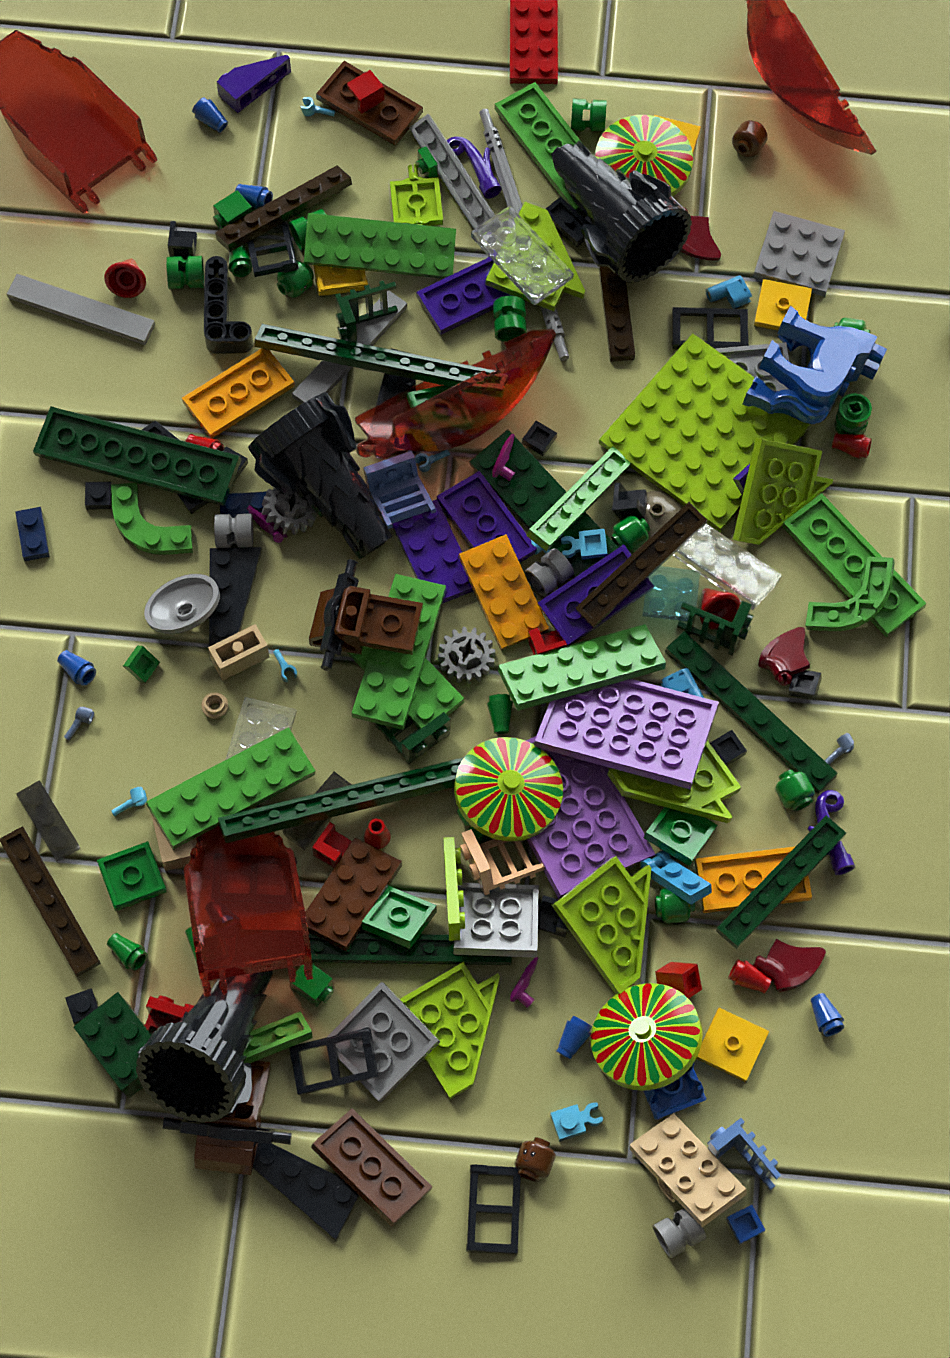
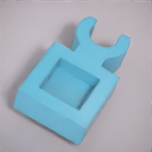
M605 529L579 531V539H574L571 536L561 538L562 544L572 545L570 550L562 551L566 558H571L581 552L582 559L600 558L608 555Z
M598 1103L588 1104L585 1110L581 1112L577 1104L551 1112L550 1116L559 1142L585 1134L586 1124L591 1126L600 1125L603 1122V1117L594 1119L590 1116L592 1110L598 1109Z

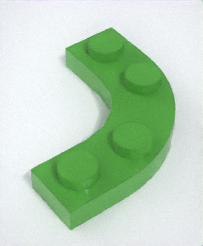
M137 483L111 485L113 516L116 526L124 539L126 538L137 549L151 554L193 553L191 525L154 526L146 522L140 515Z
M867 557L861 590L853 598L838 603L809 602L805 624L807 630H849L865 624L876 616L885 605L891 591L894 559L889 557Z

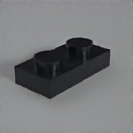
M560 196L546 210H548L556 229L578 247L585 241L580 229L584 224L590 223Z

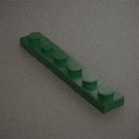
M826 815L717 927L716 932L737 950L846 836V832Z

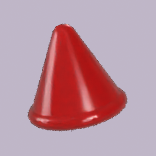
M132 258L114 263L105 271L104 281L107 288L119 297H136L146 287L145 274Z
M710 588L703 589L701 593V610L733 622L741 605L739 598L730 592H722ZM700 617V621L703 625L704 618ZM711 621L709 629H718L719 624Z

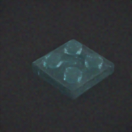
M660 566L648 577L654 585V589L645 594L642 616L687 622L690 612L681 609V605L685 602L694 607L697 606L700 571Z

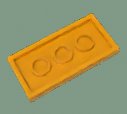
M261 348L182 397V401L210 438H214L295 387V382L271 351Z
M507 534L458 555L500 650L527 640L528 631L539 628L540 633L549 630V626L538 606V602Z
M795 847L696 858L695 867L697 875L711 883L712 893L701 899L703 914L735 910ZM809 876L781 904L810 901L812 899Z

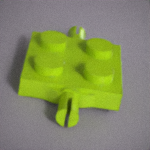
M412 164L407 167L409 178L402 181H390L393 222L426 226L443 225L439 178L426 179L419 177L418 165L413 164V173Z

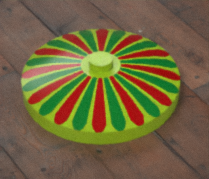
M634 115L616 121L603 132L595 152L597 159L601 158L615 171L620 169L628 178L629 174L636 170L641 174L652 176L669 184L672 197L686 185L693 166V151L685 134L673 123L652 115Z
M501 737L482 742L467 753L461 761L455 777L454 794L462 816L474 829L496 840L521 841L538 835L553 822L562 803L563 782L556 764L541 748L522 739Z
M656 983L635 985L627 988L621 994L614 995L599 1011L591 1032L593 1056L602 1072L614 1083L632 1090L658 1089L679 1079L692 1066L702 1044V1024L695 1007L680 991L670 986Z

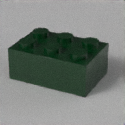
M117 992L73 1028L120 1090L128 1098H131L143 1088L136 1072V1062L140 1048L147 1043L152 1033L128 1002Z

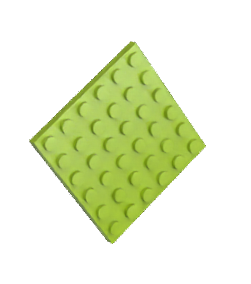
M692 333L599 439V444L607 450L612 446L616 448L631 463L630 467L672 496L681 505L685 506L690 502L707 519V524L720 533L740 510L743 496L733 478L750 464L756 438L795 445L812 424L804 423L784 413L770 414L755 406L748 407L743 405L746 393L751 388L755 377Z

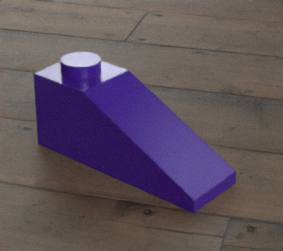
M283 55L235 67L230 72L224 73L217 81L218 96L235 112L239 113L291 72L290 57Z

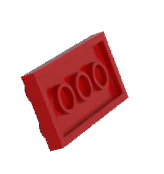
M510 0V84H532L534 82L536 84H558V0Z

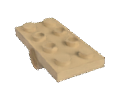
M674 1113L630 1144V1151L655 1176L664 1195L672 1202L677 1200L701 1227H704L747 1195L746 1188Z

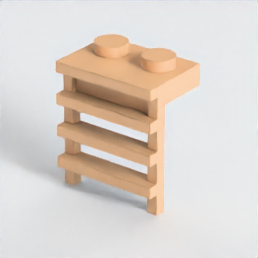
M472 829L462 833L464 844L460 845L461 853L464 860L469 861L472 877L474 880H478L484 895L490 894L489 890L497 887L500 890L504 889L505 884L513 881L515 884H518L520 879L530 876V878L536 877L535 873L544 870L542 863L532 866L520 841L512 842L526 869L517 872L503 844L509 841L492 839L478 844ZM497 846L510 875L501 876L489 852L490 848Z

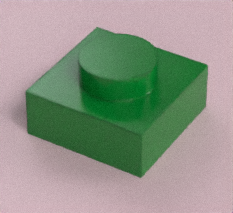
M427 146L418 149L416 165H418L420 174H425L427 178H438V164Z
M137 645L123 667L138 681L146 683L160 661L144 646Z

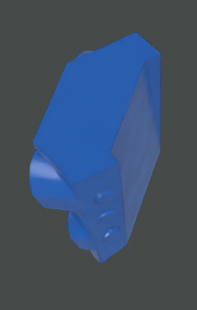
M694 1063L684 1075L673 1083L658 1089L643 1090L654 1119L662 1118L706 1100L702 1083L698 1080L694 1070Z

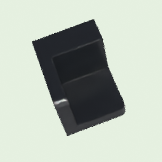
M171 221L168 238L169 256H181L183 259H187L188 256H195L197 232L178 231L176 221Z
M615 483L613 512L620 521L630 515L637 517L639 520L645 519L648 493L644 489L626 491L621 483Z
M543 895L538 914V929L566 938L568 928L552 907L558 899Z

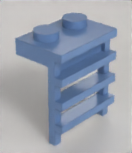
M412 451L363 467L370 496L382 514L380 516L383 518V522L388 529L393 528L392 523L429 510L431 514L436 512V508L418 476L416 460Z
M742 1118L726 1130L722 1126L710 1136L711 1140L707 1143L709 1145L708 1149L717 1159L734 1146L770 1190L775 1187L768 1177L772 1175L776 1180L781 1177V1174L776 1170L778 1162L775 1158L769 1161L764 1155L767 1150L766 1147L762 1145L758 1148L753 1142L756 1135L753 1132L747 1134L742 1127L745 1122ZM749 1148L754 1152L752 1157L747 1152ZM759 1162H762L765 1166L763 1170L759 1167Z

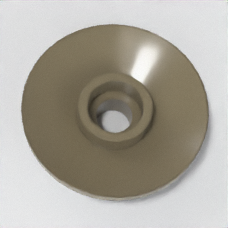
M647 492L645 521L651 529L648 532L649 538L681 510L676 499L665 492ZM653 509H660L661 512H660V513H654L652 510H653Z

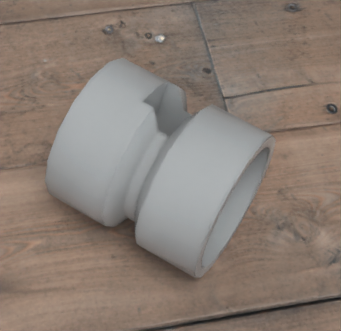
M230 514L215 515L216 548H231L233 544H236L238 547H253L252 514H237L235 518H232Z
M553 548L541 557V563L535 562L524 571V574L532 588L539 595L546 597L557 588V583L562 584L572 577L574 571L567 558L560 551Z
M684 1208L674 1213L672 1220L665 1218L653 1225L654 1233L660 1245L670 1258L684 1252L687 1244L694 1246L706 1239L703 1227Z

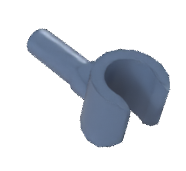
M79 707L77 709L75 720L64 738L70 740L82 722L87 724L92 722L95 714L92 709L86 707Z
M849 733L840 736L836 740L840 747L824 760L829 765L843 753L846 754L853 750L854 740Z

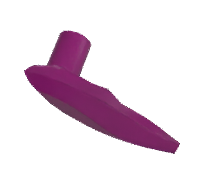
M514 434L508 437L500 451L492 470L493 477L500 475L511 481L515 472L505 466L513 446Z
M248 506L247 510L252 514L255 522L264 531L272 535L276 543H281L284 538L288 537L287 534H283V528L279 527L274 530L275 523L266 522L268 515H262L252 506Z
M535 957L525 968L511 992V1002L518 1000L526 1008L533 1003L534 999L524 990L530 984L531 977L537 966L538 957Z

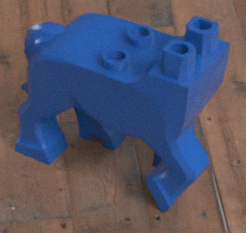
M790 306L778 330V338L783 343H787V348L790 352L799 346L808 347L811 361L807 368L790 363L783 357L779 345L772 340L763 356L759 369L771 374L788 389L774 391L766 386L763 380L755 376L751 388L746 393L743 405L748 407L755 406L770 414L784 413L808 424L820 423L830 413L838 395L844 396L850 384L848 382L857 381L860 374L872 380L874 379L887 348L875 343L878 336L852 327H826L811 323L802 318L798 311Z

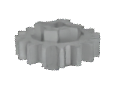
M273 487L272 490L268 489L264 496L262 515H268L267 523H275L274 530L281 527L283 528V534L291 530L296 535L298 529L306 532L308 526H313L317 513L305 497L302 499L296 491L288 497Z
M466 627L462 628V633H458L454 629L452 630V638L445 635V644L439 645L441 653L438 654V661L443 662L441 670H448L447 677L449 679L454 675L457 676V683H460L462 678H464L468 684H471V678L474 677L480 682L481 674L483 673L488 676L490 673L489 667H494L493 657H495V649H491L493 642L492 640L485 641V632L477 635L476 628H473L471 633L467 632ZM470 649V654L467 656V658H465V661L463 662V657H465L466 653H468ZM451 661H455L458 666L456 667Z

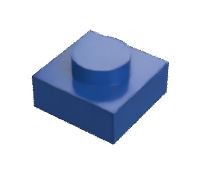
M753 1205L726 1218L739 1245L765 1232V1228Z

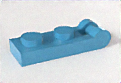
M664 850L656 853L654 858H647L640 863L641 869L644 866L650 865L652 880L689 904H693L712 893L711 883L671 859L670 855Z

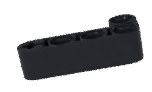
M213 256L205 264L204 336L206 347L215 354L247 353L253 347L251 327L243 321H229L228 266L224 258ZM216 272H219V278H215ZM215 314H220L219 317H212ZM215 336H220L219 339H212ZM239 336H246V337L243 338V339H238V338H237V337H239Z

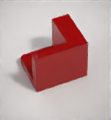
M371 70L347 83V88L357 99L358 111L361 114L385 100L384 85Z
M539 628L528 631V643L533 655L567 647L566 641L561 640L556 630L542 635Z
M329 822L312 847L313 856L335 868L352 841L338 833L335 829V824Z
M669 962L655 971L657 984L670 986L680 991L688 999L702 990L698 964Z

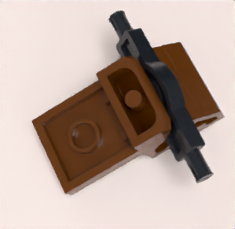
M348 559L345 573L338 575L335 588L320 592L309 635L310 646L320 647V651L325 653L321 669L331 671L334 657L340 656L342 651L362 655L363 647L413 655L423 611V603L371 594L370 589L357 587L359 580L354 576L358 562Z
M254 1061L250 1063L252 1067V1091L249 1101L246 1105H238L235 1111L227 1114L220 1120L201 1123L185 1120L184 1118L181 1120L164 1117L163 1129L197 1135L194 1155L196 1169L251 1175L258 1143L272 1144L274 1142L291 1145L292 1133L278 1132L275 1129L261 1127V1112L270 1075L271 1062Z

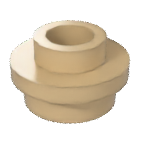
M210 693L202 700V711L209 718H220L228 710V701L220 693ZM215 703L220 705L216 710L210 708Z

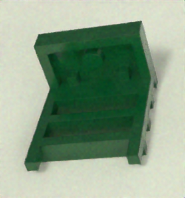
M383 280L379 281L378 287L370 288L369 285L364 286L365 290L356 293L355 289L350 290V295L341 297L340 293L335 294L339 338L358 343L356 324L398 312L396 305L388 308L387 291L396 289V283L385 284ZM380 293L381 310L374 312L372 295ZM365 298L367 314L359 316L358 300Z
M742 600L733 622H730L683 602L681 609L690 613L687 624L679 621L677 628L684 630L689 636L691 633L699 636L700 643L704 644L705 640L713 642V648L717 650L720 646L729 649L728 654L733 656L740 639L746 640L750 631V625L754 615L750 614L752 604ZM696 615L704 618L702 630L694 627ZM711 621L719 624L716 636L708 633Z
M443 712L423 728L415 730L401 742L395 737L413 724L409 717H407L404 730L393 728L389 731L385 725L374 724L385 735L387 741L394 745L395 750L401 753L409 765L450 734L451 719Z

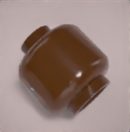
M748 120L738 127L732 137V144L734 149L742 156L754 157L759 154L766 144L768 134L761 123Z
M535 1137L533 1141H524L521 1144L514 1162L515 1167L519 1170V1176L533 1182H539L540 1179H545L549 1176L556 1154L549 1148L550 1143L548 1141Z

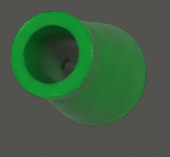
M244 245L229 252L228 269L235 277H245L252 270V262Z
M508 694L489 696L487 707L493 724L494 734L510 733L509 727L513 701L510 700V695Z
M114 933L107 941V946L114 952L126 969L136 971L146 962L148 954L143 946L122 937L118 933Z

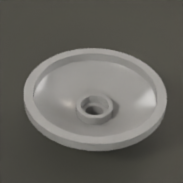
M189 574L175 578L162 585L149 598L144 611L145 619L153 630L160 633L178 634L192 630L212 615L220 599V590L216 582L206 575Z

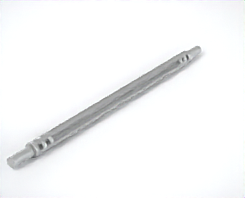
M482 109L479 114L485 129L483 134L490 149L496 174L512 223L514 224L522 208V203L498 130L493 125L489 110ZM540 306L550 339L555 343L560 361H565L569 359V354L564 342L565 333L557 309L551 311Z

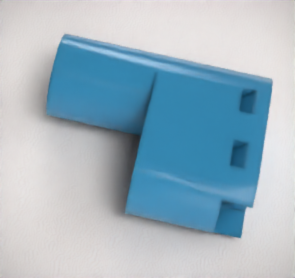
M740 275L705 290L709 302L712 303L726 297L733 309L751 302L749 298L752 297V294Z
M688 668L679 670L662 679V687L704 698Z

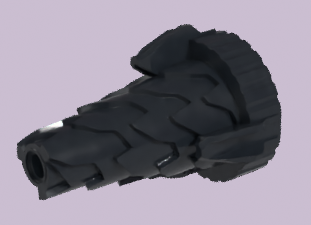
M580 141L574 146L572 144H565L553 151L551 155L556 172L564 180L565 187L573 201L587 215L585 219L590 224H584L580 230L585 238L587 248L598 267L608 266L623 281L636 283L657 274L681 251L690 234L692 221L688 211L671 196V186L652 176L641 174L636 170L632 171L628 178L620 169L615 171L601 158L597 159Z
M323 392L302 403L269 426L249 444V451L256 459L254 468L256 474L288 497L295 491L302 499L305 497L314 511L320 517L324 516L328 523L341 533L359 559L370 554L392 538L391 533L379 517L382 513L370 497L367 484L358 473L360 467L350 454L357 449L348 411L344 406L335 405L327 392Z
M241 955L236 957L227 972L215 982L208 994L203 993L195 1006L189 1012H185L179 1022L160 1026L153 1032L147 1043L140 1048L136 1062L137 1075L145 1092L161 1108L179 1118L182 1117L185 1120L205 1123L206 1121L214 1122L220 1120L222 1117L235 1111L238 1105L247 1104L252 1091V1067L250 1063H243L247 1057L243 1054L253 1039L250 1033L258 1022L254 1018L267 997L264 993L273 976V970L270 965L260 964L258 961L250 958L243 959Z

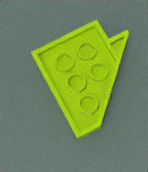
M524 202L485 280V285L520 297L551 311H555L563 292L584 299L585 289L548 210Z
M756 438L733 540L761 544L780 528L785 520L811 502L833 483V479L817 476L822 455L821 450Z
M708 740L691 789L613 768L609 769L607 773L622 796L724 823L731 822L733 817L722 801L738 793L741 789L740 784Z
M617 856L604 863L556 901L552 907L613 992L621 994L637 981L641 974L651 867L650 865L644 866L631 877Z
M464 962L400 998L440 1041L424 1059L449 1100L474 1086L500 981V975L497 973L482 983L477 984Z

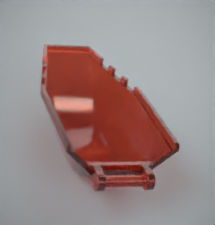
M746 0L748 9L747 38L754 65L764 82L784 108L808 130L831 143L870 155L876 153L877 151L865 130H862L856 115L851 112L850 108L845 110L846 107L850 106L846 98L840 102L838 98L841 95L839 86L797 16L790 11L784 0Z
M554 329L530 330L505 342L506 349L494 355H491L490 350L483 352L484 359L470 366L495 371L488 375L485 370L413 408L410 407L407 399L408 392L442 385L423 381L356 416V424L368 437L357 445V454L365 458L374 455L379 459H385L395 451L433 452L448 450L464 445L481 436L509 414L528 392L543 367L556 337ZM466 360V361L460 363V364L469 365L468 360Z

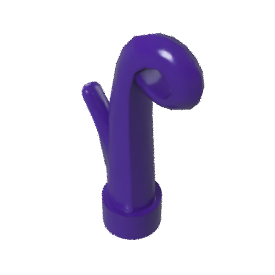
M458 136L449 138L447 142L451 148L459 146L453 149L457 156L465 150L480 183L479 188L484 198L491 199L496 197L502 188L492 172L490 149L486 147L482 157L477 148L468 139Z
M827 790L817 797L815 812L818 823L826 815L830 818L828 812H836L843 807L844 798L839 792ZM833 799L836 801V804L830 805L826 801ZM809 826L808 831L810 832L814 827ZM840 841L828 854L835 875L846 874L855 868L851 855L847 853L842 841Z

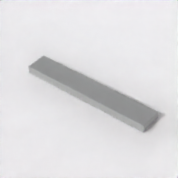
M427 114L409 128L421 148L427 146L438 164L439 176L480 239L483 241L500 229L502 224L432 117Z
M16 274L7 292V297L14 301L146 345L155 326V321L20 274Z
M387 291L388 308L396 305L398 312L356 324L357 342L373 346L407 309V303L391 291ZM380 299L373 305L374 312L381 310ZM321 361L293 391L292 397L302 404L323 392L329 393L352 367Z

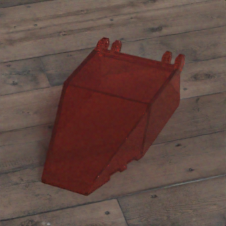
M18 30L13 31L0 40V111L25 157L77 210L82 213L89 211L87 204L80 198L84 193L95 205L100 203L99 197L91 188L129 160L141 172L144 171L146 166L137 156L140 152H143L144 156L151 163L157 161L156 154L146 142L140 117L80 59L74 56L70 58L54 47L53 49L42 45L41 41Z
M217 826L196 837L197 843L190 852L189 864L185 865L184 875L200 984L204 996H211L209 980L220 979L219 987L222 994L228 993L227 977L282 968L288 969L290 983L295 982L296 972L293 967L304 965L303 969L306 979H313V963L307 919L292 849L290 847L287 848L283 843L282 837L274 832L226 844L220 827Z

